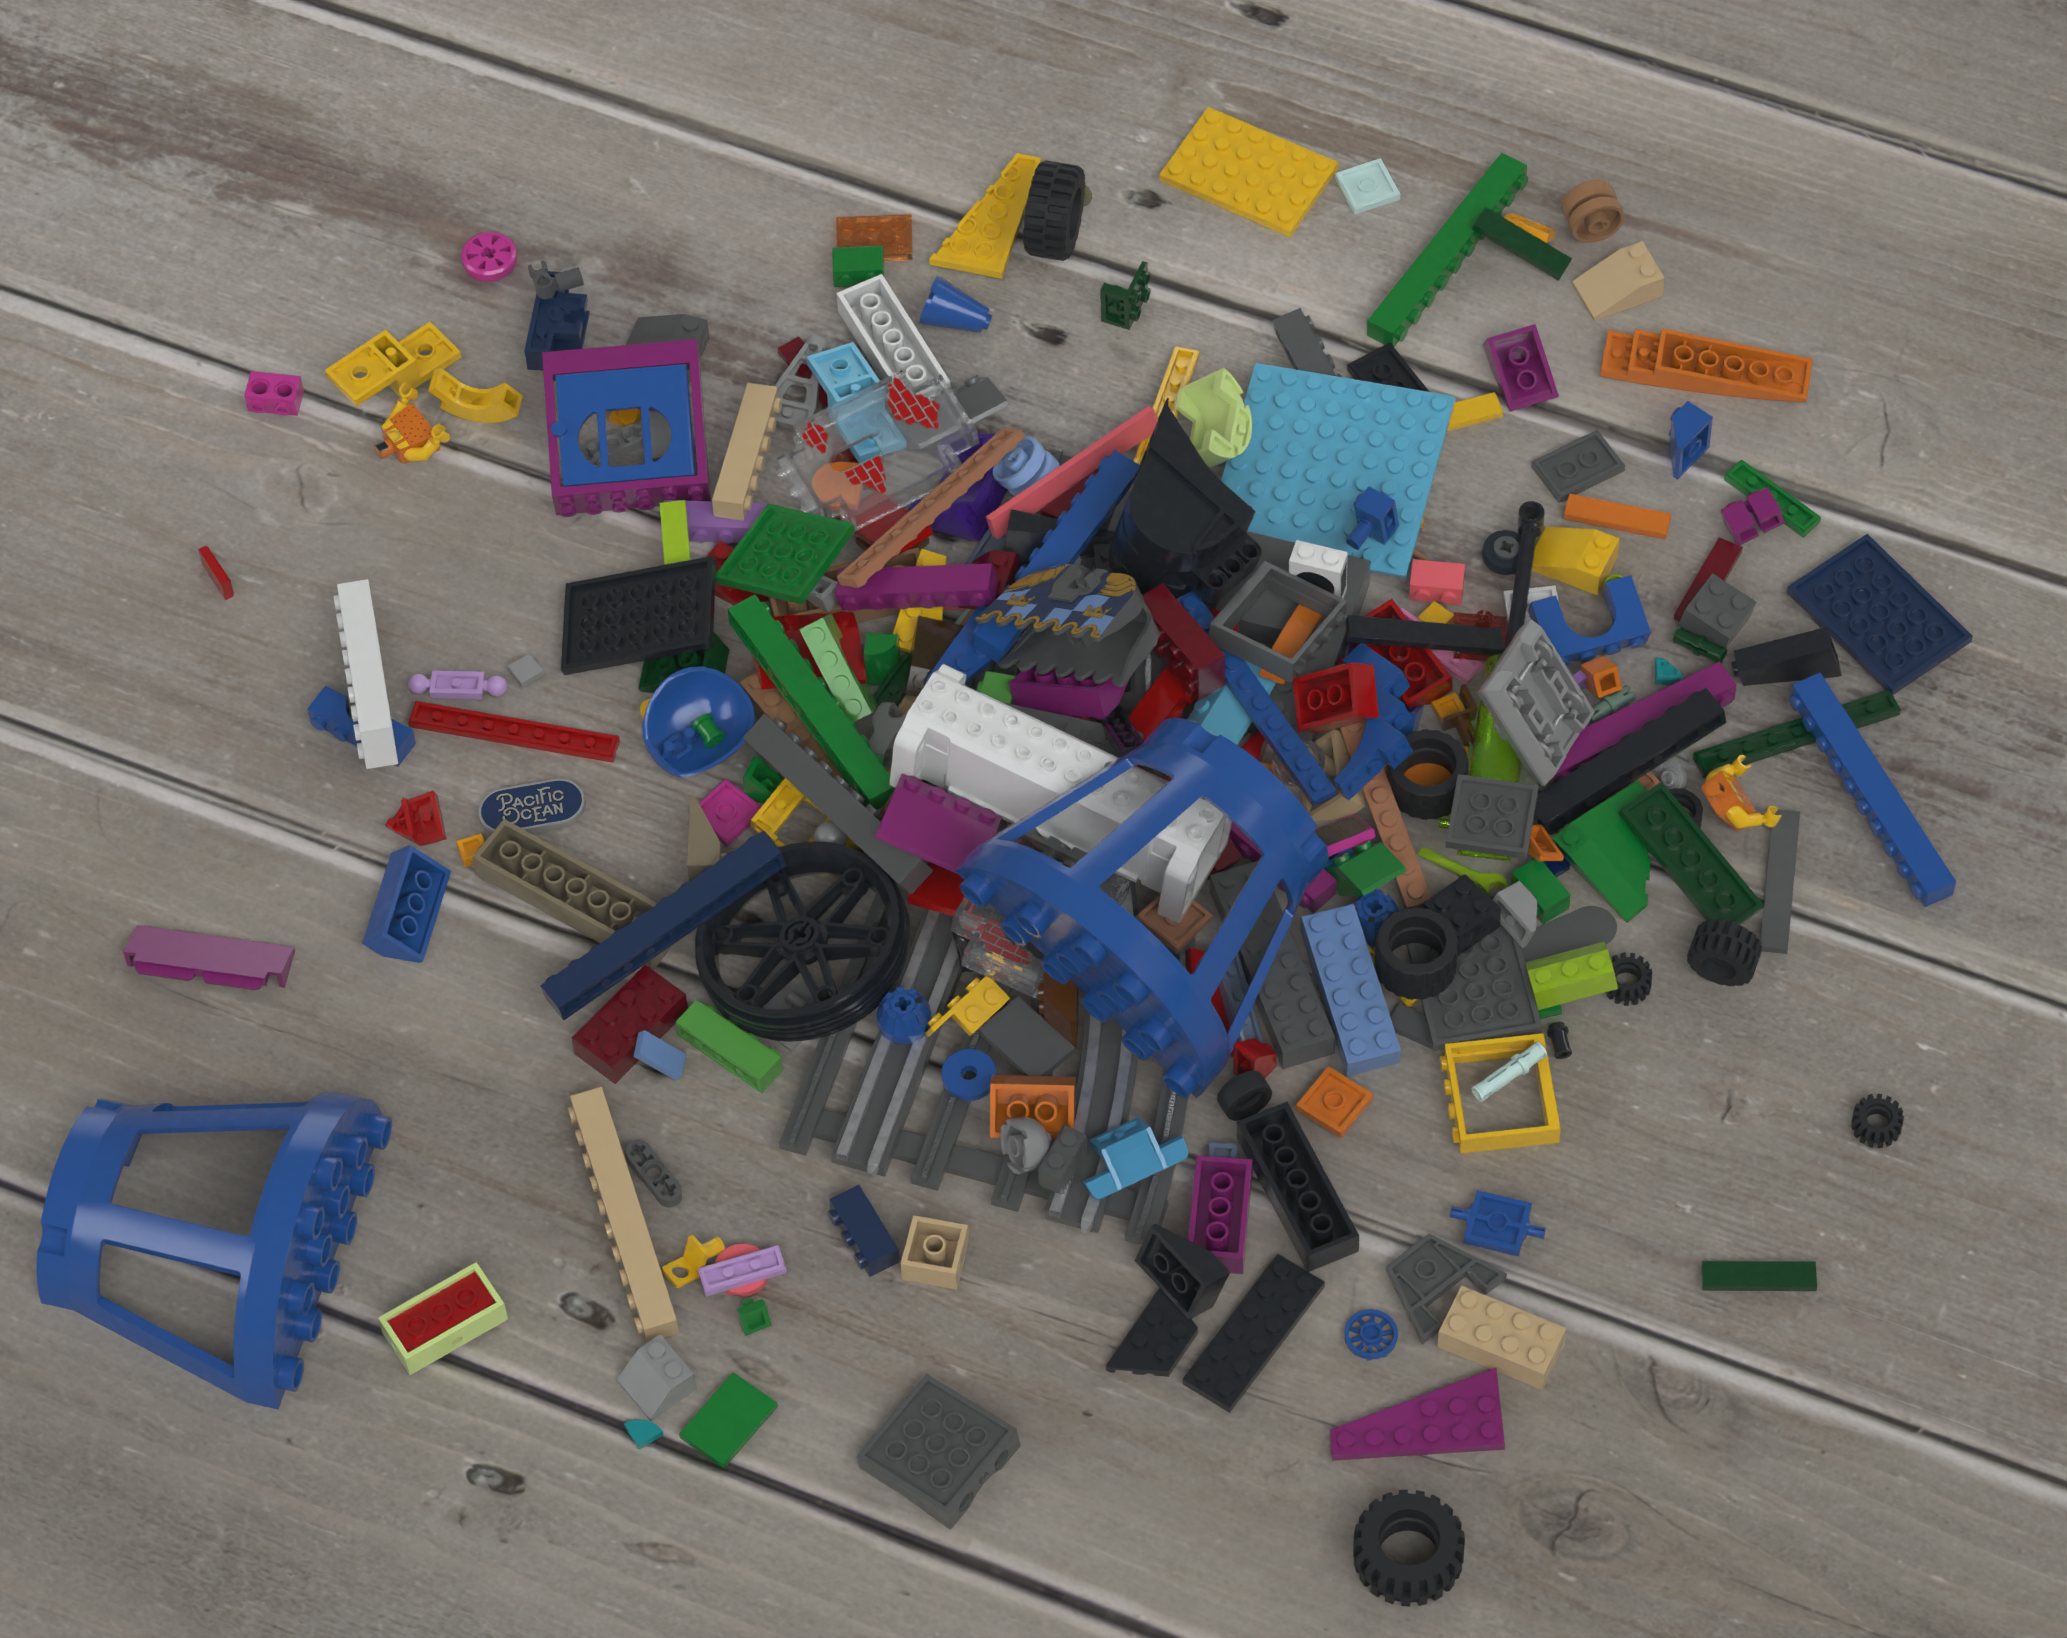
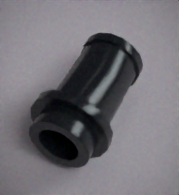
M1563 1022L1550 1024L1547 1035L1551 1038L1554 1056L1556 1059L1570 1057L1572 1051L1570 1050L1567 1037L1568 1027Z

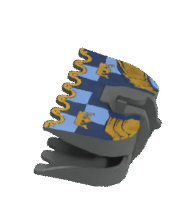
M1077 564L1052 566L1019 579L975 618L977 623L984 624L997 617L995 622L999 627L1005 626L1015 620L1014 626L1016 629H1023L1030 625L1027 632L998 664L1002 669L1009 668L1019 662L1018 668L1020 671H1027L1038 665L1036 670L1040 675L1056 668L1055 674L1059 678L1075 671L1074 677L1076 680L1081 681L1094 674V682L1101 684L1113 677L1112 683L1116 687H1123L1138 666L1156 646L1160 636L1158 627L1150 610L1144 603V598L1134 578L1121 573H1108L1107 570L1097 568L1091 572L1085 566Z

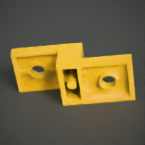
M429 321L399 342L387 330H384L324 371L325 376L357 407L387 386L402 398L399 394V388L403 383L411 384V389H415L432 378L434 370L438 368L444 370L462 358L461 351ZM423 350L432 351L429 355H420V352ZM359 372L367 373V375L362 378L354 377L355 374Z

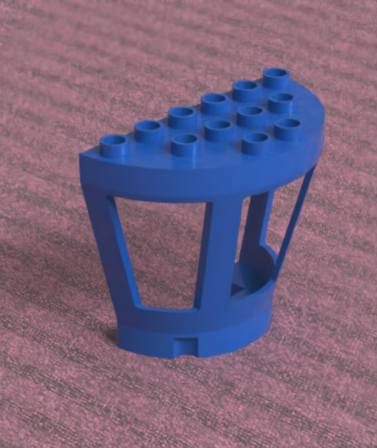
M1169 718L1163 720L1143 744L977 846L955 872L964 879L959 888L969 901L980 908H985L989 903L1005 918L1000 923V927L1012 941L1020 946H1026L1030 941L1045 955V958L1040 963L1044 971L1051 978L1061 984H1066L1071 980L1086 994L1082 998L1081 1003L1094 1018L1105 1023L1111 1017L1126 1032L1121 1040L1132 1054L1145 1061L1152 1056L1167 1070L1162 1075V1080L1170 1090L1182 1098H1188L1190 1094L1197 1098L1203 1094L1223 1071L1306 889L1327 866L1329 856L1326 844L1315 832L1318 826L1293 793L1263 764L1221 734L1219 736L1212 735L1200 724L1190 720ZM1136 765L1155 769L1171 777L1170 782L1072 867H1066L1043 853L1013 842ZM1199 798H1204L1229 818L1261 852V858L1193 973L1190 974L1178 959L1143 924L1100 890V885ZM1281 881L1287 895L1288 905L1278 922L1229 1030L1226 1032L1221 1018L1211 1003V997L1278 883Z
M335 1091L320 1093L309 1102L174 1106L170 1103L131 1105L103 1098L97 1099L95 1107L87 1106L72 1126L60 1151L48 1187L41 1218L42 1239L37 1250V1286L41 1303L73 1310L244 1402L279 1409L285 1390L296 1392L300 1386L304 1372V1360L298 1358L303 1341L313 1343L319 1334L322 1311L321 1309H316L321 1292L331 1294L337 1285L340 1263L333 1259L339 1243L350 1245L357 1228V1213L351 1210L356 1196L367 1197L372 1189L375 1167L373 1164H369L374 1148L384 1150L387 1147L392 1131L391 1117L383 1116L378 1105L371 1099ZM288 1130L269 1171L255 1213L251 1232L247 1236L112 1204L124 1166H130L142 1134ZM108 1244L240 1276L234 1326V1366L104 1298L100 1294V1268L103 1246Z

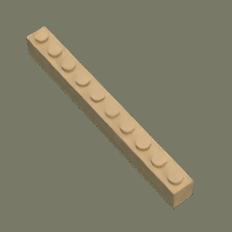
M599 1087L571 1095L572 1106L567 1108L571 1123L577 1122L579 1128L574 1131L578 1146L584 1145L586 1153H582L586 1170L591 1168L593 1176L589 1177L593 1193L599 1191L601 1199L596 1201L600 1215H606L608 1220L607 1223H604L608 1239L613 1238L616 1245L611 1247L615 1262H621L623 1267L622 1270H619L623 1287L628 1285L631 1292L626 1294L630 1310L636 1309L638 1317L634 1318L638 1334L644 1333L646 1343L660 1334L663 1338L679 1334L677 1319L603 1089Z

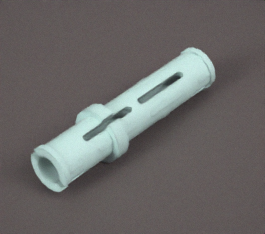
M1536 1042L1521 1054H1515L1506 1065L1473 1086L1471 1089L1475 1098L1479 1102H1483L1519 1075L1528 1073L1529 1068L1547 1057V1052L1543 1045Z

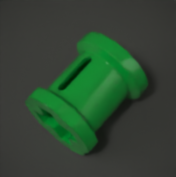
M711 713L700 716L692 724V728L694 731L699 732L704 740V746L708 749L717 746L726 737L724 731L719 730L714 723V717Z

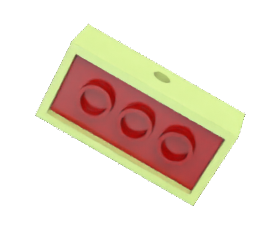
M475 1262L378 1317L382 1334L409 1375H412L508 1320L504 1302L480 1266Z

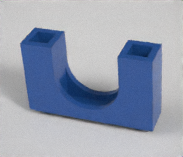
M1631 575L1606 582L1603 593L1612 617V627L1608 632L1598 637H1583L1573 632L1565 622L1556 595L1531 602L1528 609L1530 619L1543 628L1566 667L1573 661L1581 660V662H1587L1599 654L1613 655L1620 652L1621 648L1630 646L1632 649L1646 644L1651 631Z

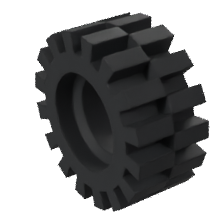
M1626 952L1621 953V958H1618L1617 954L1612 956L1611 962L1616 981L1617 976L1622 973L1633 974L1637 977L1638 981L1633 985H1623L1617 981L1618 989L1605 992L1608 993L1607 998L1611 1000L1615 997L1616 1004H1619L1622 1000L1624 1001V1006H1629V1001H1632L1633 1005L1638 1004V998L1644 1001L1646 995H1649L1652 986V968L1649 969L1650 964L1648 961L1643 963L1644 958L1642 956L1635 959V953H1630V957H1626Z
M1870 1094L1867 1097V1101L1863 1097L1860 1099L1859 1104L1855 1105L1851 1127L1854 1130V1136L1856 1138L1860 1136L1862 1144L1867 1140L1869 1141L1868 1147L1873 1148V1144L1877 1143L1878 1148H1883L1884 1142L1888 1147L1892 1145V1140L1895 1142L1898 1140L1902 1131L1904 1116H1902V1107L1898 1108L1899 1103L1896 1100L1891 1103L1892 1097L1887 1095L1884 1100L1882 1099V1094H1877V1098L1874 1099L1873 1094ZM1873 1114L1882 1115L1887 1118L1888 1124L1881 1128L1874 1127L1867 1122V1118Z

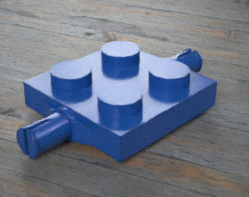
M1478 1190L1474 1203L1469 1207V1210L1452 1206L1450 1218L1466 1221L1467 1229L1464 1236V1244L1519 1256L1522 1242L1526 1239L1527 1235L1544 1239L1546 1227L1530 1224L1529 1216L1532 1203Z

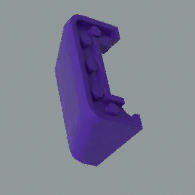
M995 434L950 435L942 439L937 449V457L944 470L935 488ZM994 466L984 474L981 480L976 481L969 487L967 493L958 497L949 509L943 511L935 518V521L930 525L932 530L967 541H981L989 529L986 516L999 508L1008 490L995 480L993 476ZM922 499L913 500L908 511L913 509Z

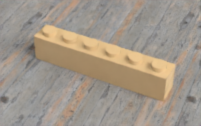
M747 383L712 498L714 517L744 521L747 511L752 509V493L758 489V473L763 471L765 464L764 453L769 452L770 432H775L776 413L781 412L782 398L778 397V387Z

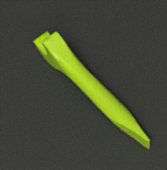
M1422 847L1417 854L1459 876L1466 874L1488 897L1491 888L1500 887L1505 889L1508 887L1506 878L1498 873L1474 871L1425 847Z

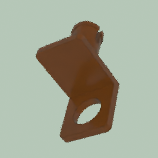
M1463 684L1461 685L1459 696L1465 710L1443 718L1441 728L1443 731L1456 728L1463 745L1470 747L1469 742L1473 746L1480 740L1470 722L1475 720L1478 708L1467 685Z

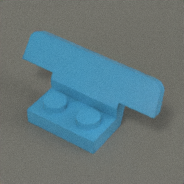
M1139 1117L1132 1119L1089 1140L1092 1150L1103 1159L1107 1170L1084 1180L1083 1183L1091 1197L1100 1200L1185 1160L1188 1156L1185 1140L1180 1135L1158 1145L1151 1127Z

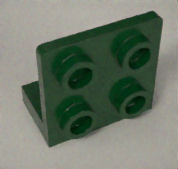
M1141 262L1128 290L1118 285L1103 284L1100 290L1101 322L1130 330L1133 322L1139 320L1141 306L1143 302H1148L1151 289L1148 288L1151 275L1148 272V262Z

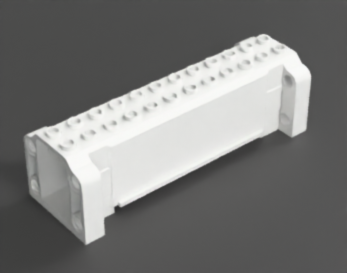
M943 664L938 671L933 672L909 709L903 725L896 736L889 785L896 787L902 773L908 776H915L920 780L924 779L946 790L947 793L956 797L965 798L974 805L991 809L997 815L1002 816V819L1014 824L1119 758L990 696L965 686L966 674ZM1134 766L1037 826L1036 829L1047 840L1050 835L1059 839L1070 847V851L1076 847L1088 853L1163 788L1168 781ZM1199 798L1115 873L1135 883L1139 879L1142 885L1161 893L1157 914L1165 916L1173 922L1180 923L1225 849L1232 821L1210 802Z

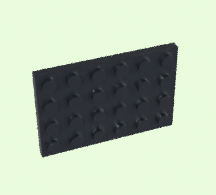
M709 556L566 583L561 671L563 674H575L713 648L716 561L714 557Z

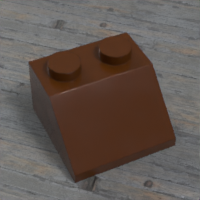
M1044 973V984H1038L1039 1014H1044L1045 1020L1077 1049L1078 986L1071 980L1066 984H1061L1047 973Z

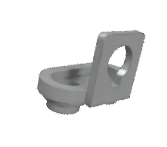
M1681 751L1651 770V772L1663 782L1667 789H1683L1687 781L1686 772L1683 768L1695 769L1698 765L1684 751Z

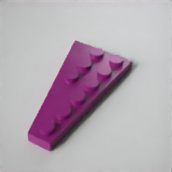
M1497 1368L1330 1429L1332 1461L1505 1450Z

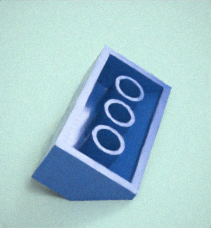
M411 845L391 853L362 944L383 957L417 963L423 962L451 871Z

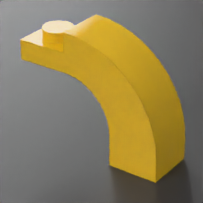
M442 368L434 370L428 390L442 401L441 409L456 417L482 423H500L517 417L523 399L522 394L505 382L489 389L473 388L461 383Z

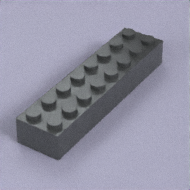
M1258 861L1210 875V894L1222 922ZM1275 892L1272 893L1238 951L1248 986L1283 914ZM1288 928L1255 1000L1282 1069L1335 1054L1334 1033L1291 930Z

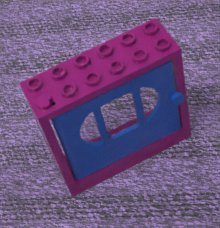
M697 339L542 352L551 491L556 515L563 517H572L576 513L597 515L602 513V511L610 510L621 513L633 508L651 510L656 506H660L659 503L664 502V500L711 501L701 366ZM687 369H690L698 475H695V461ZM553 381H556L557 407H558V421H557V422H556L555 397H554V382H553ZM641 409L645 463L609 467L605 412ZM650 409H654L664 416L671 429L670 445L666 453L656 462L652 458ZM593 414H597L601 463L599 467L590 463L583 456L578 443L579 433L583 424ZM557 437L560 438V451H561V465H562L563 487H561V484H560V469H559V455H558V440H557Z

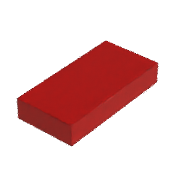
M204 546L198 549L203 567L225 600L233 597L234 591L231 580L209 547Z

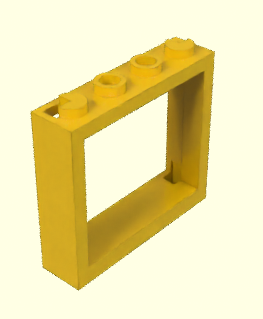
M1544 1033L1445 1044L1444 1056H1440V1067L1442 1072L1446 1071L1447 1079H1444L1445 1095H1450L1451 1103H1448L1449 1119H1454L1455 1127H1452V1139L1454 1144L1458 1143L1460 1154L1560 1143L1561 1128L1548 1055L1534 1064L1545 1126L1467 1134L1455 1064L1511 1058L1515 1054H1521L1536 1042L1541 1043L1546 1050Z

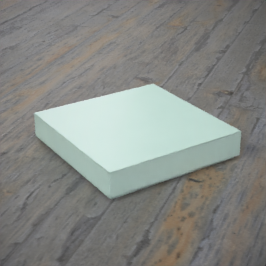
M1381 158L1335 173V180L1354 215L1400 200L1401 194Z

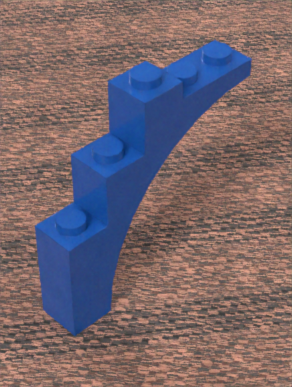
M1360 643L1343 659L1344 664L1361 663L1374 665L1379 718L1366 721L1365 731L1357 750L1348 764L1333 780L1341 795L1347 800H1350L1360 792L1386 765L1395 769L1413 752L1405 735L1399 732L1412 719L1404 703L1398 699L1410 685L1401 669L1363 643Z

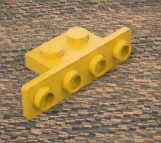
M995 961L992 962L984 970L988 975L982 980L976 977L965 988L968 993L963 998L957 995L946 1005L950 1010L944 1016L938 1013L927 1023L931 1028L925 1033L926 1036L929 1038L950 1017L969 1036L980 1028L1010 999L992 979L1005 965L1001 966Z

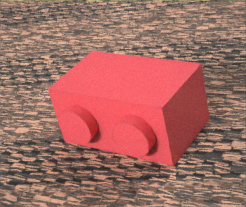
M1413 559L1409 600L1418 602L1435 601L1446 605H1462L1465 564Z

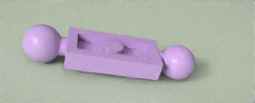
M432 671L431 679H427L422 674L412 675L408 680V688L416 695L430 690V698L483 699L484 691H488L492 696L503 695L507 690V682L499 675L485 680V672Z

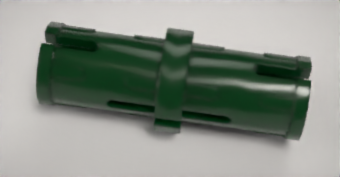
M1682 627L1678 628L1674 634L1673 643L1692 650V653L1696 656L1702 655L1717 663H1722L1727 655L1726 648L1708 641V638L1703 635L1697 636Z

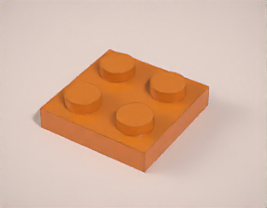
M1328 1066L1296 1104V1111L1339 1138H1342L1373 1101L1374 1094Z

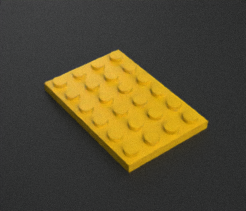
M1207 107L1159 174V181L1291 238L1339 169V162L1211 107Z

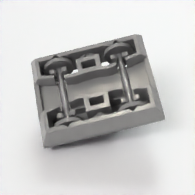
M1531 619L1517 631L1478 691V695L1495 720L1494 727L1502 740L1509 742L1530 777L1541 786L1546 785L1557 773L1571 746L1595 713L1543 628Z

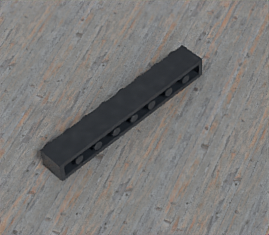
M1707 688L1700 692L1692 693L1686 701L1678 706L1668 708L1656 720L1646 722L1637 732L1624 736L1618 744L1602 750L1596 758L1588 763L1580 764L1576 767L1575 771L1566 777L1556 779L1547 789L1538 791L1534 814L1535 822L1538 825H1543L1549 835L1724 725L1726 723L1724 709Z

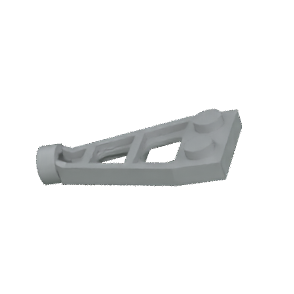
M810 335L807 342L775 384V387H778V397L782 398L781 412L776 413L775 416L776 426L805 432L807 423L810 421L813 423L818 408L820 383L813 373L811 379L798 377L795 374L801 364L807 365V356L825 351L828 343L824 338ZM792 385L807 389L804 403L783 399V396Z

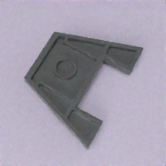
M1429 1233L1386 1267V1272L1422 1345L1437 1334L1443 1324L1427 1308L1466 1276L1485 1295L1507 1278V1273Z

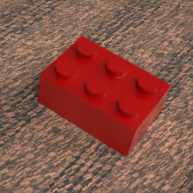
M1348 663L1296 677L1293 680L1298 731L1322 733L1379 718L1374 665Z

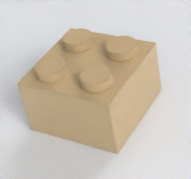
M913 1215L900 1264L902 1280L957 1290L969 1245L968 1225Z

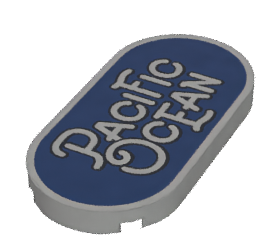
M562 778L496 789L483 798L479 805L478 814L482 827L491 833L494 832L503 819L529 833H537L564 828L574 824L585 810V797L582 789L575 782Z

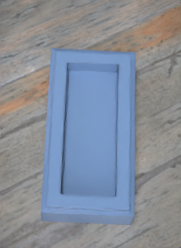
M644 1030L638 1033L633 1057L668 1077L677 1080L682 1077L686 1054Z

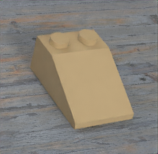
M1641 241L1619 249L1574 279L1572 284L1595 321L1663 297L1665 277L1646 245Z

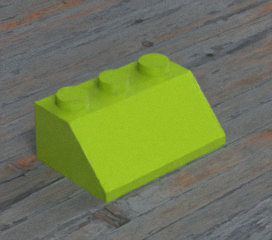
M1605 941L1525 962L1538 1010L1618 989Z

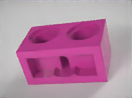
M251 371L244 394L248 411L298 416L304 393L301 376Z

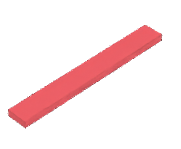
M1150 406L1146 407L987 515L986 519L992 536L999 539L1007 533L1011 509L1031 514L1037 513L1096 470L1105 456L1109 458L1114 450L1124 454L1150 436L1157 423L1154 409Z

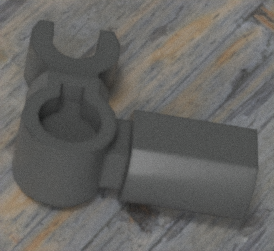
M541 261L542 268L539 270H534L532 265H528L530 278L533 279L537 296L541 299L553 297L555 291L558 290L562 292L584 285L579 267L554 274V277H551L548 274L545 261Z

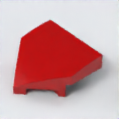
M434 790L409 800L403 797L401 807L393 819L389 818L385 824L390 830L419 846L447 839L438 796Z

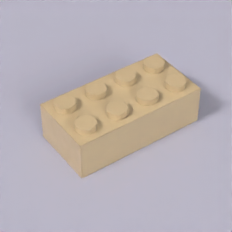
M1461 1285L1439 1330L1438 1348L1487 1368H1497L1499 1373L1543 1390L1565 1345L1567 1328Z

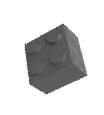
M1712 573L1685 609L1679 626L1697 636L1703 635L1708 638V641L1727 649L1751 617L1757 602Z

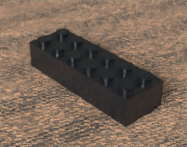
M1288 1102L1237 1121V1140L1247 1159H1253V1170L1308 1272L1359 1252V1234Z

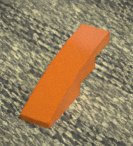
M1299 604L1280 633L1272 650L1292 659L1316 631L1325 616ZM1261 668L1259 676L1282 685L1285 684L1286 680Z

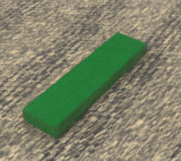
M1742 459L1724 475V480L1747 497L1754 491L1768 487L1782 511L1784 524L1803 538L1821 521V517Z

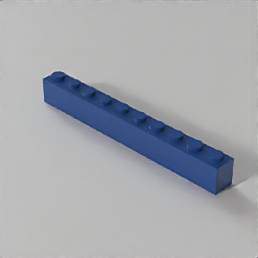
M1114 450L1109 458L1105 456L1097 468L1099 472L1095 476L1093 474L1089 476L1084 485L1085 490L1083 493L1080 494L1078 492L1070 503L1071 509L1068 512H1062L1056 522L1058 525L1054 531L1050 529L1042 541L1044 543L1040 549L1037 547L1034 549L1028 560L1030 563L1026 568L1022 566L1014 579L1018 581L1027 575L1060 564L1073 565L1135 483L1140 465ZM1007 585L1004 591H1006L1010 587V585ZM995 617L987 623L976 626L972 633V636L975 637L972 647L999 664L1025 628L1016 629L1014 626L1015 620L999 627L995 622L997 618Z
M1818 673L1793 684L1789 697L1791 707L1794 711L1800 713L1804 727L1808 732H1812L1816 738L1818 749L1822 753L1825 752L1829 758V764L1833 772L1838 773L1842 778L1844 789L1848 794H1852L1856 800L1858 811L1869 820L1873 834L1879 836L1882 840L1886 854L1889 857H1893L1900 876L1906 878L1911 885L1913 896L1917 900L1920 899L1924 907H1927L1953 895L1956 880L1822 674Z

